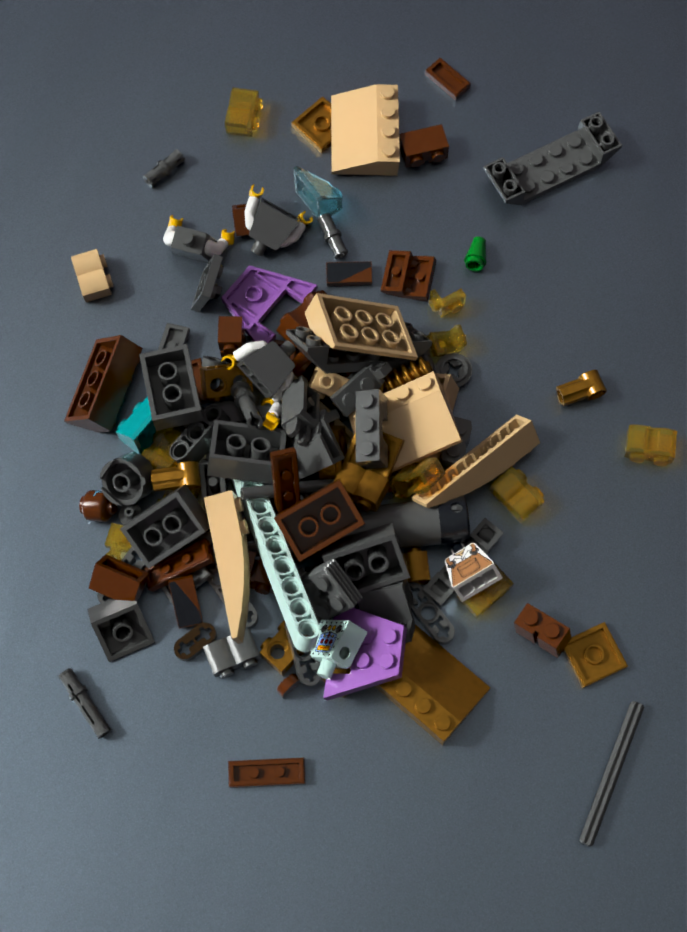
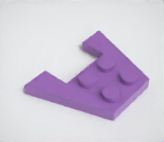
M249 265L221 298L223 304L233 316H242L245 332L253 342L263 340L270 343L276 339V334L260 324L285 294L302 304L307 294L316 292L317 284Z
M355 608L334 617L333 620L351 621L367 631V635L351 664L350 674H333L331 680L326 679L324 699L326 701L402 678L407 628L404 625Z

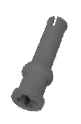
M241 380L233 383L230 388V394L234 399L235 405L242 410L249 428L256 429L255 423L260 428L263 419L255 406L256 399L250 385L246 381Z

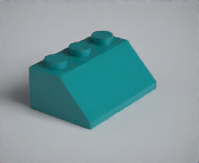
M148 396L143 402L140 401L136 404L133 413L128 419L120 422L116 431L119 439L140 455L163 432V430L156 431L152 421Z

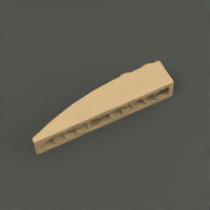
M515 415L416 493L412 500L426 508H430L470 493L490 482L514 466L518 460L540 444L532 420Z
M230 490L205 497L204 502L231 637L236 643L240 644L244 640L250 596V563L246 534H249V528L246 520L242 519L241 511H244L243 501L241 497H237Z

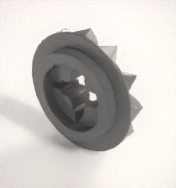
M459 353L443 355L436 363L435 373L448 374L449 366L453 369L458 368V377L454 374H451L458 387H464L472 375L470 361Z

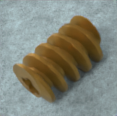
M420 356L418 357L419 365H416L411 360L410 369H407L404 364L401 365V373L393 368V376L390 377L387 374L384 377L387 390L390 391L433 372L434 370L430 362L425 361Z

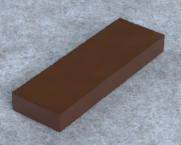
M294 447L270 452L276 515L301 501L297 452Z
M204 538L168 556L151 568H145L144 571L149 573L147 579L148 590L154 592L168 585V580L184 577L213 563L210 542Z
M305 758L228 761L229 788L306 784Z

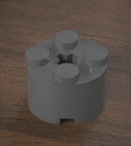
M136 452L126 453L109 461L102 468L100 480H102L103 487L101 490L104 496L115 505H132L152 492L151 470L155 468L144 456Z

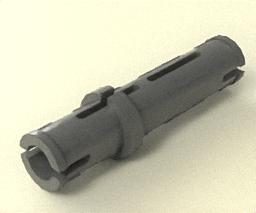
M72 668L63 671L58 678L69 692L68 697L76 703L97 738L106 736L112 729L88 695L87 687L81 684Z

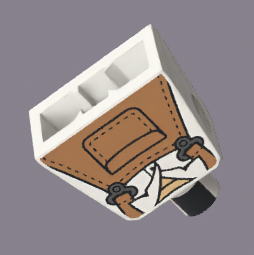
M462 543L455 544L451 549L453 555L445 559L451 585L462 602L502 579L494 562L475 543H471L466 547Z

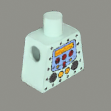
M348 620L320 621V632L316 647L311 651V657L321 663L317 675L324 679L331 680L335 668L348 669L351 666L367 635V631Z

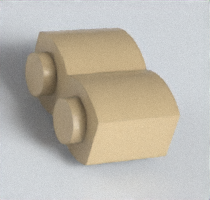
M94 249L71 256L85 302L112 295L110 288L114 287L110 274L106 275L104 268L108 267L104 254L99 255L98 250Z

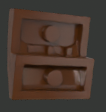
M389 250L381 292L401 298L428 301L437 262L435 257L413 256L411 251Z

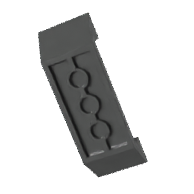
M597 112L580 120L577 131L509 163L502 157L483 166V169L506 204L524 205L599 169L622 148V144L602 114Z
M404 322L417 356L420 357L432 346L433 341L426 337L423 332L412 327L411 323ZM298 326L296 329L286 330V335L301 353L325 374L359 372L362 368L368 367L371 364L375 367L381 361L388 362L392 369H401L402 364L407 369L410 367L411 360L332 349L307 327Z

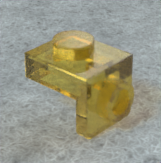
M436 289L430 291V300L428 302L434 312L437 311L442 318L451 312L453 314L459 312L465 305L466 295L462 289H459L441 299Z
M455 325L450 331L430 332L426 336L433 341L430 347L433 357L459 353L467 345L466 336L461 325Z

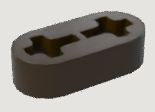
M207 622L201 623L178 639L174 645V653L177 658L184 662L190 661L204 651V646L216 641L217 632L214 626ZM201 630H211L209 633L210 639L202 638L198 642L196 641L202 636ZM193 642L195 643L189 648L190 654H180L182 651L181 645L189 646Z

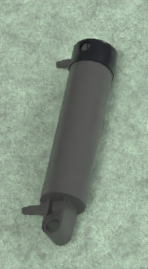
M462 495L430 508H426L414 501L382 504L377 511H364L357 507L365 524L340 538L343 539L393 522L402 548L468 543L470 541V522L466 498ZM272 500L270 502L276 515L275 501ZM250 528L249 534H246L247 542L254 540ZM286 540L293 560H298L292 548ZM255 542L248 543V550L257 552L256 557H260ZM322 549L305 559L323 557Z

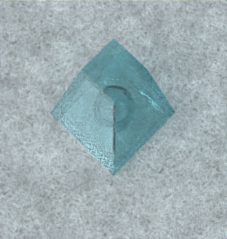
M298 166L293 168L295 191L317 219L325 213H330L332 216L342 209L343 196L337 187L333 188L328 181Z

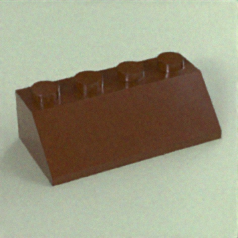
M122 335L96 339L64 422L95 432L111 431L117 422L118 411L125 401V393L132 383V375L135 367L140 362L139 354H141L143 348Z

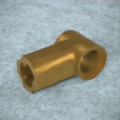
M598 370L585 372L578 379L556 387L557 397L563 407L586 398L587 400L597 399L607 392Z
M182 462L177 464L176 467L151 470V481L155 492L178 489L184 484L190 490L201 487L198 462Z

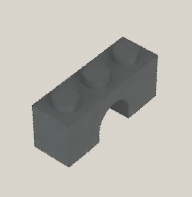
M380 389L356 391V463L365 470L388 468V444L385 442L382 432V422L388 421L387 397Z

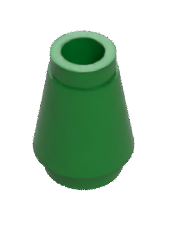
M483 237L473 238L464 258L466 268L471 271H481L486 266V240Z

